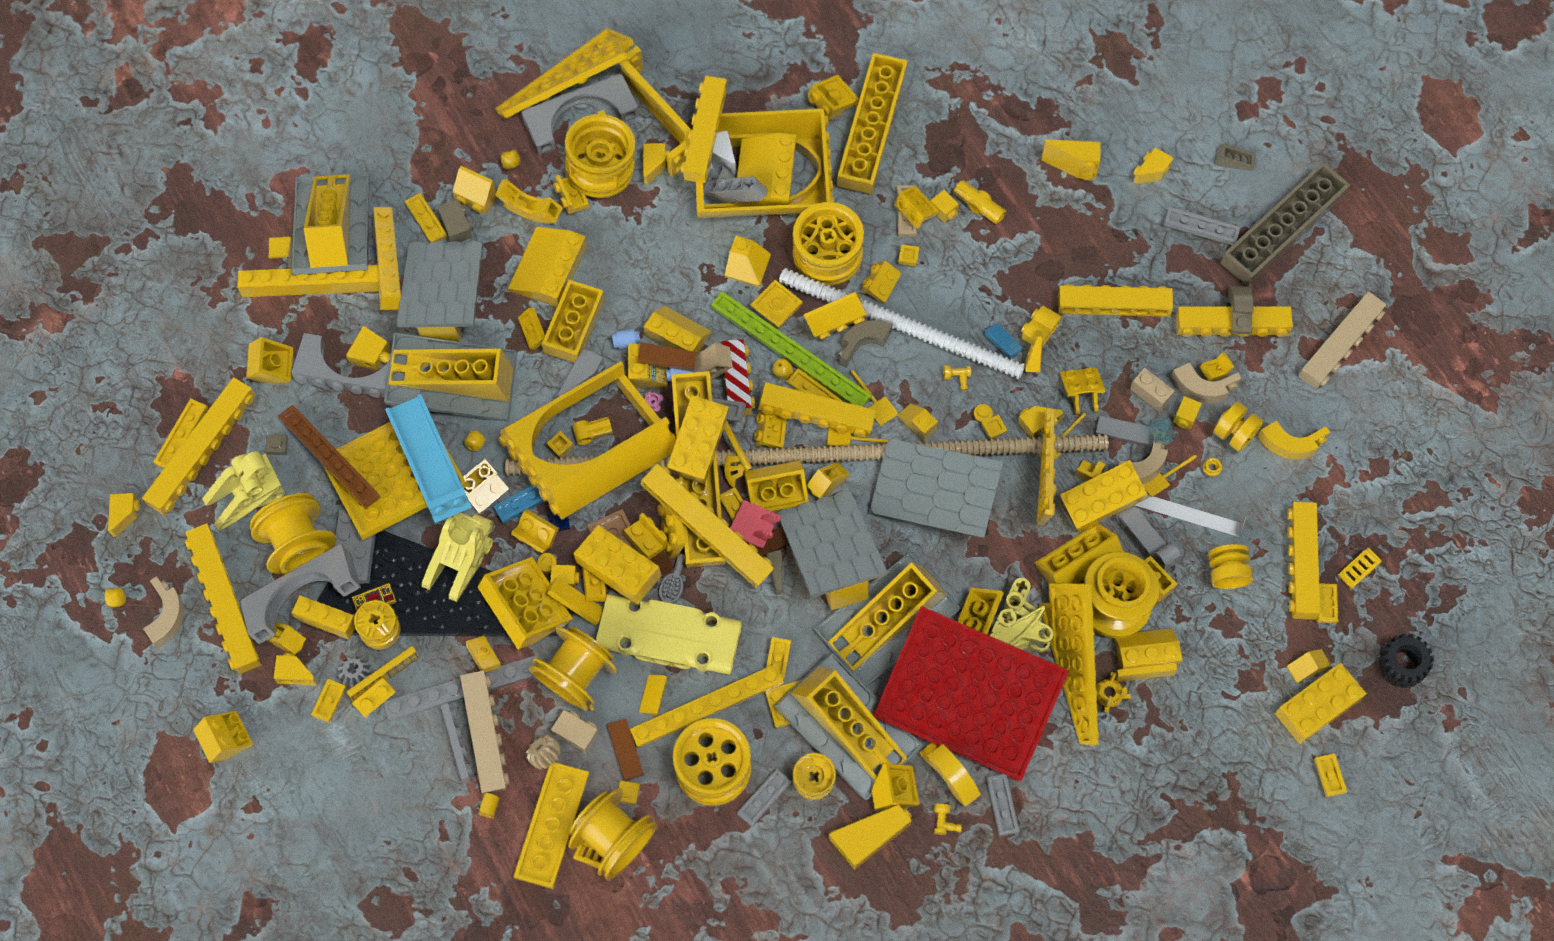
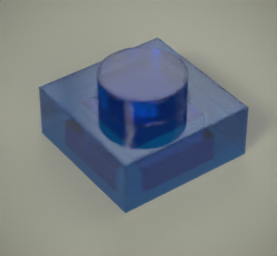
M548 512L549 522L558 527V531L570 530L569 516L561 519L558 514L554 515L553 512Z

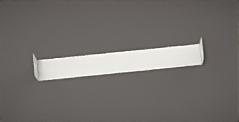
M1148 495V499L1135 505L1237 537L1240 536L1245 520L1243 523L1236 522L1154 496L1151 497L1150 495Z

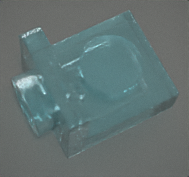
M1170 417L1152 419L1149 422L1155 443L1170 444L1178 436V431H1173Z

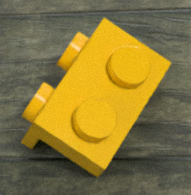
M560 175L555 177V183H553L556 193H559L561 197L560 203L563 209L566 208L568 214L589 208L586 196L574 189L567 177L561 179Z
M884 260L876 262L871 267V273L863 281V288L860 291L863 295L868 293L881 304L886 303L902 274Z

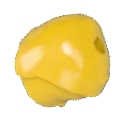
M516 150L501 154V163L504 169H513L519 166L520 157Z
M781 358L774 362L772 372L778 379L786 380L793 374V367L789 361Z
M477 430L470 431L464 439L465 446L471 451L481 450L486 442L484 435Z
M107 588L105 590V603L107 606L120 607L126 603L125 592L122 588Z

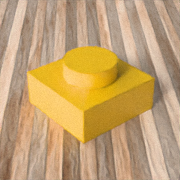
M901 244L898 264L917 267L919 247Z
M999 414L981 423L989 440L1007 433V428Z
M620 781L618 789L623 790L620 803L637 805L640 784Z

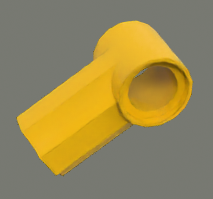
M608 417L591 422L583 420L572 425L578 445L589 444L595 438L613 433Z

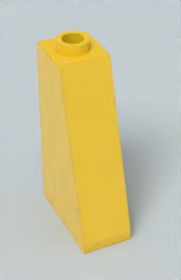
M897 805L831 832L829 840L855 870L909 827L912 816L905 807L902 809Z

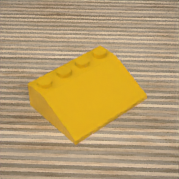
M774 133L742 139L737 178L755 177L768 191L766 196L760 201L734 202V205L749 207L790 205L796 134Z
M536 227L509 284L508 291L557 307L568 280L573 279L587 248L586 236L570 230Z
M533 557L485 574L478 586V589L518 650L538 642L556 631V627H562L573 620L566 607L547 594L551 584Z

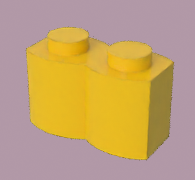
M1045 306L1036 309L1031 316L1032 320L1030 323L1026 322L1021 330L1023 333L1022 339L1032 344L1036 330H1041L1042 348L1058 328L1062 316Z

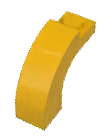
M502 179L495 193L504 202L503 206L523 218L539 223H556L563 208L551 197L536 198L522 192L507 179Z
M1276 420L1261 429L1258 438L1272 453L1286 459L1299 460L1315 455L1319 447L1328 441L1327 437L1330 431L1325 426L1308 437L1297 438L1286 433Z
M931 743L919 752L922 759L941 775L954 798L966 807L981 795L966 769L943 744L939 746Z

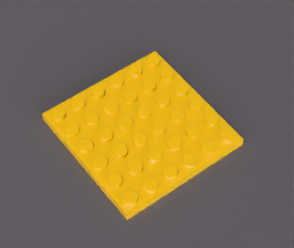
M391 421L336 449L379 493L381 498L368 508L364 509L324 467L362 540L428 507ZM445 447L462 487H467L465 479Z

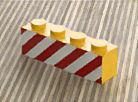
M744 339L721 341L722 345L730 347L732 368L724 372L727 400L745 403L744 416L752 415V408H755L754 397H750V391H753L752 380H748V374H751L750 362L746 363V357H749L748 345L744 346Z

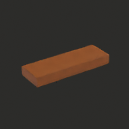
M641 342L637 362L693 372L697 352Z
M627 719L607 724L624 780L628 781L644 776Z

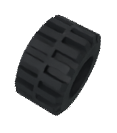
M1400 634L1399 637L1395 636L1389 640L1380 652L1381 655L1378 658V662H1381L1378 665L1379 670L1383 669L1382 676H1387L1389 683L1391 681L1395 682L1394 686L1399 687L1401 684L1402 688H1407L1409 685L1414 687L1417 683H1421L1430 673L1433 667L1434 656H1430L1432 653L1431 648L1427 649L1428 643L1426 641L1422 643L1420 641L1422 638L1419 636L1417 638H1413L1414 634H1409L1407 637L1405 634ZM1401 652L1410 655L1415 661V669L1402 667L1397 661L1396 653Z

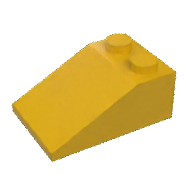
M1045 139L1042 161L1076 178H1083L1084 180L1096 179L1100 165V142Z

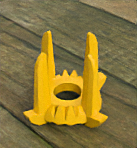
M1111 672L1110 679H1105L1096 684V699L1101 705L1105 706L1104 712L1109 713L1110 707L1119 705L1123 699L1131 698V694H1127L1128 689L1126 687L1122 688L1121 684L1115 680L1116 672ZM1108 687L1113 688L1115 696L1107 697L1104 690Z

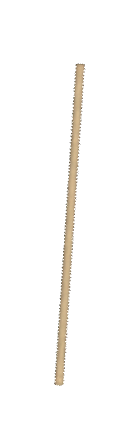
M1092 434L1091 436L1085 435V437L1083 435H1079V437L1077 435L1073 437L1068 435L1061 438L1056 436L1054 449H1057V453L1060 451L1063 453L1066 451L1071 452L1072 450L1074 452L1078 450L1080 452L1084 450L1089 452V450L1095 451L1096 449L1098 451H1101V449L1107 451L1109 441L1107 434H1103V436L1101 434H1097V436ZM1020 437V439L1014 438V440H1011V438H1008V440L996 438V440L990 439V441L984 439V441L972 439V441L966 440V442L960 440V442L949 440L948 442L942 441V443L940 441L936 443L925 441V443L919 442L918 444L976 456V454H979V456H982V454L994 456V454L1000 455V453L1006 455V453L1017 455L1018 453L1024 454V452L1026 454H1030V452L1041 454L1043 438L1038 437L1035 439V437H1032V439H1029V437H1026V439H1023V437ZM877 443V445L871 444V446H868V444H865V446L853 444V446L847 445V447H844V445H841V447L829 445V447L823 446V448H820V446L808 448L806 446L805 448L799 447V449H796V447L784 449L782 447L781 449L775 448V450H772V448L770 450H766V448L760 450L758 448V450L752 449V451L746 449L744 453L752 466H755V464L761 465V463H764V465H767V463L779 465V463L784 464L785 462L801 461L802 464L803 462L809 463V461H812V463H815V461L827 463V461L833 462V460H836V462L848 460L850 462L851 460L857 461V459H860V461H863V459L874 461L875 459L881 460L883 458L886 443H883V445H880V443ZM716 450L718 467L719 465L724 467L728 455L737 456L736 451L728 450V452H725V450H722V452H719V450ZM593 455L590 457L584 456V458H581V456L569 458L567 456L566 458L560 457V459L557 457L545 459L543 457L541 460L554 464L568 465L586 462L596 457H593ZM671 455L656 464L667 467ZM506 459L505 472L507 476H510V474H513V476L519 474L521 476L523 474L517 460L514 461L512 459L510 461ZM740 461L731 463V465L737 466V464H741Z

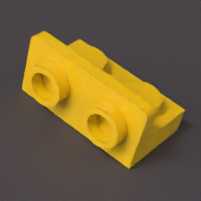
M916 185L901 191L894 203L916 229L920 228L924 221L935 217L939 212Z
M760 411L756 417L758 425L754 434L755 447L759 448L765 445L781 449L784 446L787 419L782 418L781 415L765 414Z
M526 509L522 513L518 526L512 530L511 535L519 541L528 544L534 550L544 553L552 547L559 528Z
M641 513L639 520L623 532L636 549L649 560L666 549L667 536L662 530L659 531L653 520L644 513Z

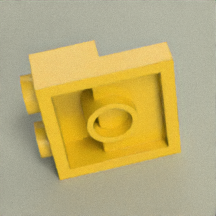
M839 75L812 85L808 92L809 102L815 104L819 109L824 108V115H828L829 120L842 115L845 109L859 103V98Z

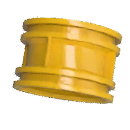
M593 114L582 117L569 128L565 138V173L573 188L584 195L596 198L610 197L622 192L630 184L634 174L635 138L628 125L611 115Z

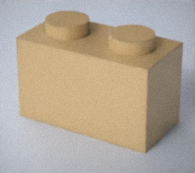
M713 343L707 349L700 351L696 355L693 373L710 371V377L713 380L731 369L730 347L721 343Z
M1146 368L1133 380L1130 388L1133 393L1159 413L1172 400L1175 392Z
M563 710L551 729L552 735L587 754L599 735L598 729H596L597 726L591 721H582L579 719L580 716L573 711L567 712Z

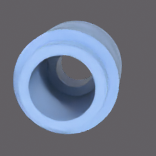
M634 328L620 330L612 334L614 348H619V350L628 348V344L640 343L639 331L635 332Z

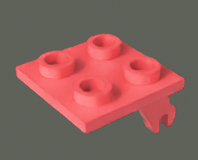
M744 500L730 529L733 532L735 530L743 536V541L764 549L768 538L771 539L773 537L772 530L776 522H780L781 516Z

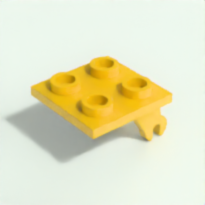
M1098 368L1060 372L1067 397L1073 396L1075 414H1080L1079 394L1092 393V406L1094 412H1098V393L1105 392Z

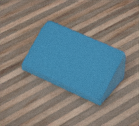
M999 323L985 330L984 336L1009 360L1024 350Z

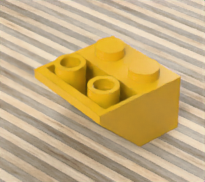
M237 711L206 716L193 729L209 763L227 760L253 745Z

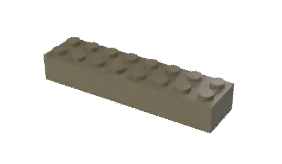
M1322 162L1224 253L1220 263L1242 283L1250 286L1346 196L1350 184L1327 164Z

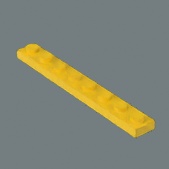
M774 664L631 728L630 731L637 747L641 748L688 727L696 721L706 719L782 685L784 681L777 665Z

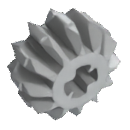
M355 654L353 659L347 655V661L341 660L342 666L337 667V671L340 672L338 678L343 680L344 685L350 683L351 688L356 683L358 684L364 680L367 675L372 674L371 670H369L371 667L370 663L366 662L364 656L359 658L358 654Z

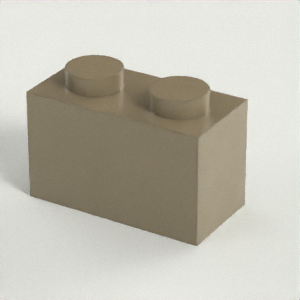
M456 199L437 206L450 242H462L473 238L471 231L474 229L470 219L466 220L465 215L468 214L464 204L460 205L459 200Z

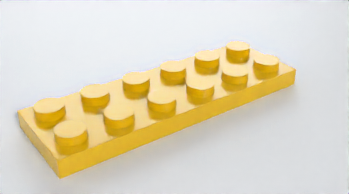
M553 762V765H549L515 870L514 879L554 889L571 835L570 829L575 822L590 775L588 771Z

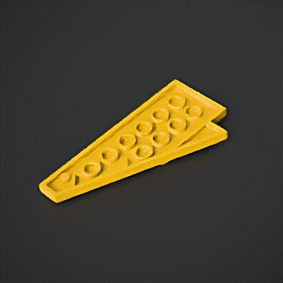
M606 28L495 109L499 115L505 118L511 117L515 113L542 100H548L552 95L576 83L582 84L589 77L627 59L626 52L635 43L631 37Z

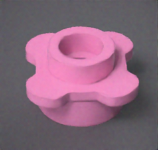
M651 392L646 393V402L654 412L660 411L663 396Z

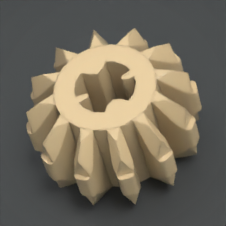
M549 735L540 736L538 740H534V743L529 745L530 749L526 751V758L535 768L539 770L547 769L549 765H553V762L558 760L557 756L561 754V747Z

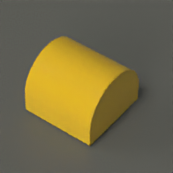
M561 431L546 443L559 457H565L574 447V444Z
M486 792L478 814L487 818H494L500 798Z

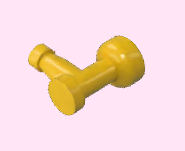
M943 365L944 380H950L952 376H959L961 391L968 390L967 377H971V366L952 368L950 365Z
M934 805V811L938 813L937 828L934 830L935 834L946 835L947 831L961 832L962 824L945 822L946 814L950 813V805Z

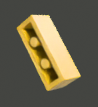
M301 595L291 612L297 621L350 640L355 630L354 615Z

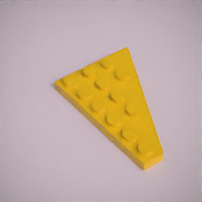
M1047 408L1044 412L1036 522V525L1044 526L1055 512L1053 496L1056 495V484H1053V480L1055 479L1054 461H1056L1057 449H1054L1056 441L1054 426L1057 424V415H1054V409Z

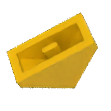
M1322 649L1308 651L1287 665L1296 684L1331 667Z

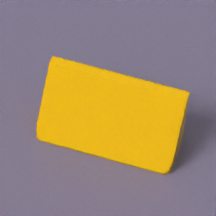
M648 675L639 713L658 717L668 682L667 676Z

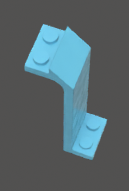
M419 394L414 399L390 409L388 407L385 410L434 522L437 523L472 507L424 399Z

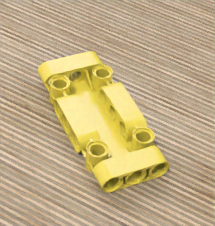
M607 595L596 641L608 651L619 652L622 656L634 655L635 658L642 661L681 669L694 667L701 672L713 671L731 675L742 628L741 620L721 617L714 612L706 614L696 608L657 600H648V602L641 600L637 605L640 609L638 611H631L630 608L636 605L625 597ZM715 621L717 624L709 627L707 622ZM624 642L631 643L629 648L621 647ZM705 657L708 659V662L700 664L698 660Z

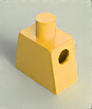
M363 326L346 357L352 365L378 370L382 363L387 364L391 357V354L388 353L390 347L386 340Z

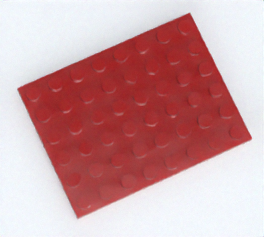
M921 606L873 716L939 746L943 744L948 750L1022 781L1069 670Z

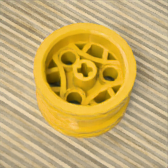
M836 202L817 203L804 210L797 218L793 228V259L798 272L803 274L805 278L808 276L810 280L820 281V284L825 283V286L839 285L852 278L859 270L863 256L864 229L858 215L847 206ZM847 250L848 253H842L841 251Z

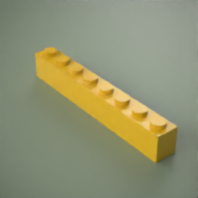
M368 265V270L358 269L355 271L313 274L301 273L299 275H293L292 269L238 271L237 288L242 297L379 292L378 265Z
M234 377L231 379L144 494L142 499L146 505L164 516L173 510L175 502L185 494L187 486L197 478L199 470L208 463L211 454L220 447L223 438L230 434L232 426L242 418L247 406L253 403L256 395L251 387Z
M656 464L641 480L640 485L757 589L774 570L772 567L773 563L766 557L762 558L757 553L756 547L752 544L748 545L745 543L743 536L735 530L733 532L728 527L727 521L721 517H716L713 514L714 510L707 504L704 506L694 492L687 491L684 488L685 484L678 478L674 479L670 475L671 472L664 465Z
M206 523L186 531L187 539L184 541L188 550H192L193 556H191L194 567L198 566L199 573H197V577L200 583L205 585L206 589L203 590L206 600L211 602L212 606L209 607L212 617L217 618L218 624H215L219 635H223L225 640L222 641L225 652L230 654L231 658L228 659L231 669H235L240 675L262 666L253 640L248 635L243 613L211 528Z

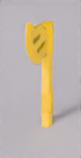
M726 421L723 430L728 436L737 456H727L724 472L728 483L735 487L736 479L744 475V470L752 469V466L740 447L728 421ZM733 462H741L738 466H731ZM731 471H738V473L731 475Z

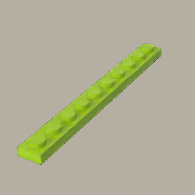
M723 291L711 303V308L802 370L845 402L864 407L871 399L872 395Z

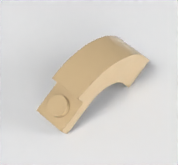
M1190 362L1174 369L1170 377L1182 394L1201 403H1218L1226 400L1228 393L1235 391L1242 379L1239 373H1235L1220 381H1207L1197 375Z
M1155 431L1151 454L1143 461L1132 462L1142 484H1146L1156 478L1165 465L1168 450H1164L1165 439H1162L1163 432ZM1119 460V465L1122 464V463H1124V462H1126V461H1120V460Z
M156 576L150 582L160 595L163 608L159 617L143 629L155 647L160 649L170 642L179 631L183 621L184 608L181 597L175 588L172 587L170 589L165 580L160 581Z

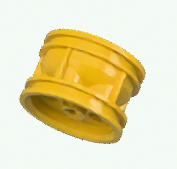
M708 718L692 723L679 735L673 750V763L677 782L690 799L699 804L718 806L733 801L745 790L751 776V754L748 741L739 728L722 719ZM703 739H713V743L709 747H703L699 744V741ZM726 743H730L736 747V750L732 754H725L721 747ZM695 754L699 757V762L695 766H689L685 763L689 755ZM716 757V762L711 761V762L709 763V759H708V758H711V759H712V758ZM725 765L732 766L736 770L735 775L730 778L724 777L721 773L722 767ZM704 772H709L713 776V781L708 785H703L699 782V777Z

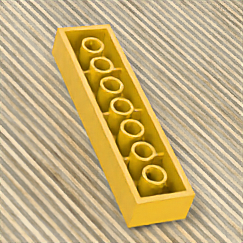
M877 53L872 54L838 172L837 187L873 194L906 77L908 60Z

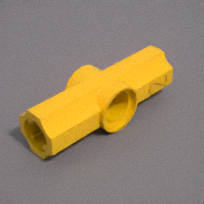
M964 180L960 181L953 190V194L966 202L971 211L984 215L996 225L1006 215V210L993 202L987 192L983 190L978 191Z

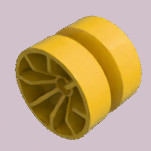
M1239 401L1235 402L1222 414L1213 433L1222 440L1227 439L1233 434L1229 445L1236 451L1241 452L1260 430L1264 420L1255 413L1245 420L1244 417L1248 412V408Z

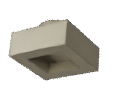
M268 434L267 455H286L288 436Z

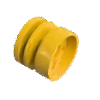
M1240 544L1223 545L1213 548L1208 552L1209 566L1213 568L1210 573L1213 587L1218 589H1235L1247 586L1253 582L1252 568L1247 565L1251 561L1248 546Z
M378 600L369 601L360 606L355 613V629L366 646L382 650L395 644L400 636L401 627L394 610L389 604Z
M809 753L801 757L795 764L793 771V784L798 794L809 800H819L827 796L834 786L836 777L835 767L831 760L823 754ZM811 774L813 776L818 775L817 782L815 780L810 781Z

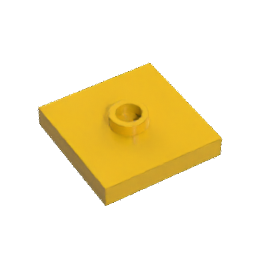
M774 280L750 304V307L775 328L779 329L803 305V301L777 280Z

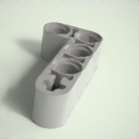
M717 164L712 168L704 186V192L716 203L760 201L766 196L768 191L755 177L734 178V175L722 164Z
M1135 505L1115 515L1117 522L1146 558L1151 555L1165 571L1178 563L1181 557L1178 548L1172 542L1166 545Z

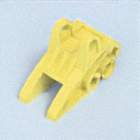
M254 451L247 455L243 454L235 457L231 461L232 466L222 472L221 476L218 477L202 498L207 506L221 500L230 493L234 495L233 500L214 523L217 530H223L248 515L257 507L265 506L285 495V491L281 487L282 485L266 454L261 455L259 451Z
M461 512L453 517H448L442 528L439 544L422 581V587L430 590L444 567H451L458 570V574L449 593V599L457 602L476 573V570L480 567L484 554H488L492 547L493 539L488 536L494 522L478 514L470 517Z
M1018 578L1010 589L1004 609L1000 612L990 636L1022 650L1045 652L1050 647V641L1053 638L1051 627L1041 622L1045 606L1037 609L1026 601L1031 587L1030 582L1025 578ZM1020 587H1023L1024 589L1022 590V592H1021V594H1020V593L1018 592V589H1019ZM1023 606L1031 610V613L1028 610H1026ZM1047 630L1050 634V637L1048 638V636L1041 633L1040 631ZM1036 643H1047L1044 648H1039Z

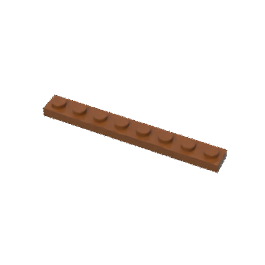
M291 405L278 415L280 421L364 509L381 498L379 493L294 405Z

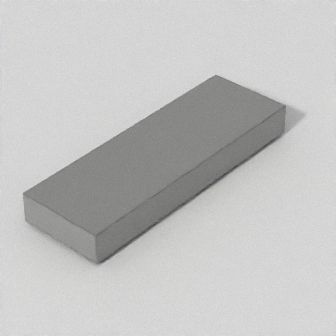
M1099 415L1095 435L1101 434L1103 436V434H1107L1108 438L1152 447L1155 428Z
M776 769L742 806L737 815L753 827L790 786L792 781L780 770Z
M999 774L986 777L999 837L1018 834L1020 831L1007 775Z

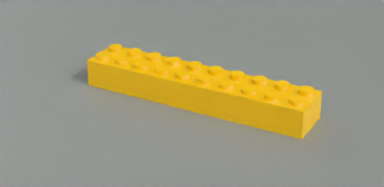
M710 371L671 374L676 440L691 396L694 395L712 401ZM716 451L705 484L679 476V479L685 484L684 488L687 491L694 492L704 506L706 504L714 510L713 514L718 518H722ZM683 523L686 539L685 557L687 568L726 565L722 557Z

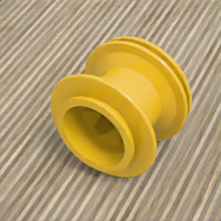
M296 493L276 499L260 509L250 521L249 526L252 538L260 543H272L275 549L266 563L267 569L274 574L286 575L335 546L337 540L333 532L316 530L313 522L320 514L321 505L311 494Z
M1111 552L1098 557L1088 568L1085 581L1083 582V584H1091L1093 630L1099 635L1108 638L1128 637L1143 628L1150 618L1160 593L1159 580L1152 567L1142 558L1126 552Z
M556 627V633L564 643L549 663L533 658L532 662L535 666L530 665L528 669L542 684L573 706L587 711V704L594 705V700L585 690L601 669L612 674L617 673L616 667L611 662L614 657L606 648L583 631L575 627H570L569 630Z
M616 789L610 794L605 791L598 795L581 812L570 829L572 837L569 841V848L575 849L584 842L588 843L604 858L599 866L598 875H605L607 880H611L619 875L640 854L654 835L658 825L656 822H652L651 815H646L635 823L617 806L623 796L622 789Z

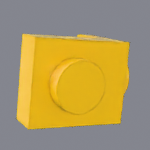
M1224 352L1216 359L1202 363L1199 368L1208 381H1215L1224 378L1234 368V365Z

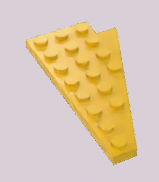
M1051 583L1049 584L1050 603H1039V608L1045 606L1042 618L1044 624L1053 630V638L1050 641L1056 665L1069 670L1063 689L1079 742L1084 745H1099L1091 584Z

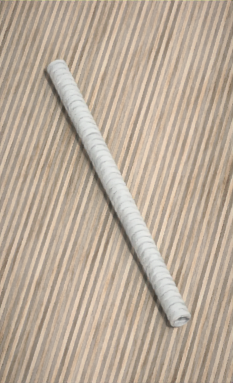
M788 268L783 269L779 278L780 284L785 283V286L790 285V288L795 287L796 290L805 291L806 294H811L813 297L817 296L818 299L822 298L823 301L827 300L828 303L847 296L845 291L842 293L840 289L836 290L835 287L831 288L830 285L825 286V283L820 284V281L810 280L808 276L805 278L803 274L793 273V270L788 271ZM867 300L862 301L870 320L875 319L891 323L892 329L897 328V331L907 332L909 336L912 334L914 338L924 339V342L929 341V344L934 343L935 346L939 345L942 349L944 347L946 351L951 350V353L956 352L957 355L966 356L969 360L971 358L973 359L972 361H978L979 364L984 363V366L989 365V368L994 367L996 371L999 369L1001 373L1004 371L1006 375L1016 376V379L1021 378L1025 369L1024 363L1019 364V361L1014 362V359L1009 360L1008 357L1004 358L1001 354L999 356L996 352L992 353L991 350L986 351V348L981 349V346L977 347L976 344H970L969 341L965 342L964 339L959 340V337L954 338V335L949 336L947 332L944 334L942 330L939 332L937 328L932 329V326L927 327V324L922 325L921 322L912 321L909 317L900 316V313L895 314L894 311L885 310L884 307H879L877 304L873 305L872 302L868 303Z

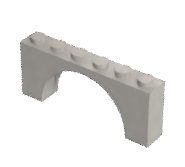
M622 73L612 75L602 81H596L592 85L578 88L571 93L562 94L558 98L546 100L542 104L528 107L521 111L524 124L538 154L541 155L556 149L553 138L556 122L564 112L574 106L589 103L602 105L612 110L623 122L639 117L638 106Z
M308 333L303 334L291 372L296 382L300 384H314L320 388L325 386L331 387L337 391L348 390L354 394H369L375 398L385 397L390 360L382 369L369 376L359 378L345 377L334 372L325 363V343L323 337Z
M339 544L241 599L240 602L248 635L258 644L275 636V623L281 606L294 591L308 583L315 581L331 582L343 597L361 588L351 553L342 544Z

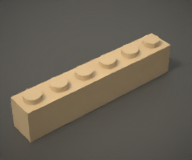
M1368 291L1302 368L1298 377L1315 390L1321 385L1324 387L1330 380L1329 375L1332 372L1335 374L1342 364L1340 362L1343 359L1347 360L1353 351L1351 349L1354 346L1358 347L1364 338L1362 336L1365 333L1369 334L1375 326L1373 323L1376 320L1380 321L1386 313L1383 310L1387 304Z
M484 671L460 675L481 792L484 796L486 792L494 794L507 791L506 785H510L508 773H504L503 765H506L504 753L500 754L499 746L502 745L501 734L496 733L495 726H499L497 714L493 715L492 711L495 701L494 696L489 695L488 688L492 687L490 676H486Z

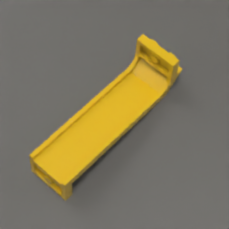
M635 46L626 53L628 58L619 62L622 75L633 94L679 142V146L666 154L668 173L673 177L676 174H681L682 162L686 161L684 154L686 145L689 146L690 144L688 140L690 128L640 75L643 70L642 52L638 46Z

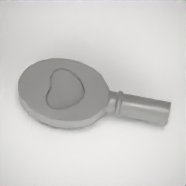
M678 554L674 567L675 572L667 575L660 584L659 594L662 602L675 604L682 596L683 581L680 574L686 558L683 554Z

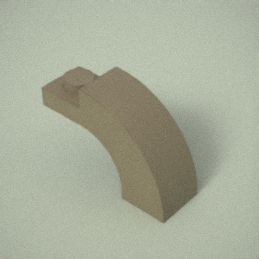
M1229 286L1228 305H1231L1232 334H1251L1253 313L1252 290L1249 286Z
M872 320L859 323L848 330L842 338V348L838 355L840 357V365L847 368L856 350L865 344H877L884 347L892 332V324L885 321Z

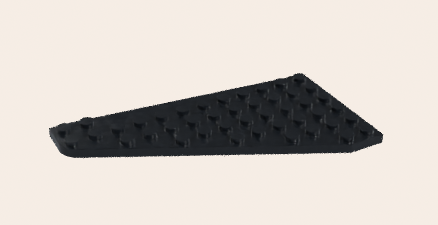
M385 530L376 533L370 582L360 583L361 588L345 597L334 588L331 582H328L317 599V602L347 612L355 617L357 610L352 597L389 583L396 599V603L390 606L400 622V636H509L478 589L484 575L493 571L479 567L456 602L449 599V593L458 570L445 566L430 590L422 587V581L435 550ZM566 607V609L573 618L575 612ZM567 623L566 625L562 626V628L566 629V628L568 627L569 623ZM356 629L354 630L352 636H359ZM554 631L546 637L557 636L558 634Z

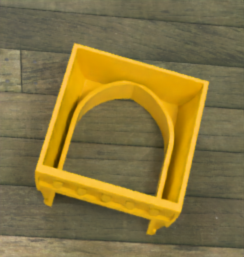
M824 108L722 113L717 133L727 131L731 147H741V141L744 138L774 133L796 134V151L808 158L818 172L805 189L790 197V205L749 207L737 206L734 203L704 204L703 183L696 182L697 217L715 218L802 213L808 207L817 203L834 202L832 194L833 181L831 180L829 131L825 130V127L828 126V115H824Z
M621 361L501 429L500 437H498L501 445L509 449L510 457L514 461H518L522 473L528 474L531 485L540 490L541 498L549 502V507L553 514H558L561 519L566 518L670 456L676 443L675 435L669 430V420L666 417L663 419L658 417L626 377L624 364ZM613 381L649 425L646 429L602 455L586 462L568 465L554 464L534 456V445L537 436L552 417Z

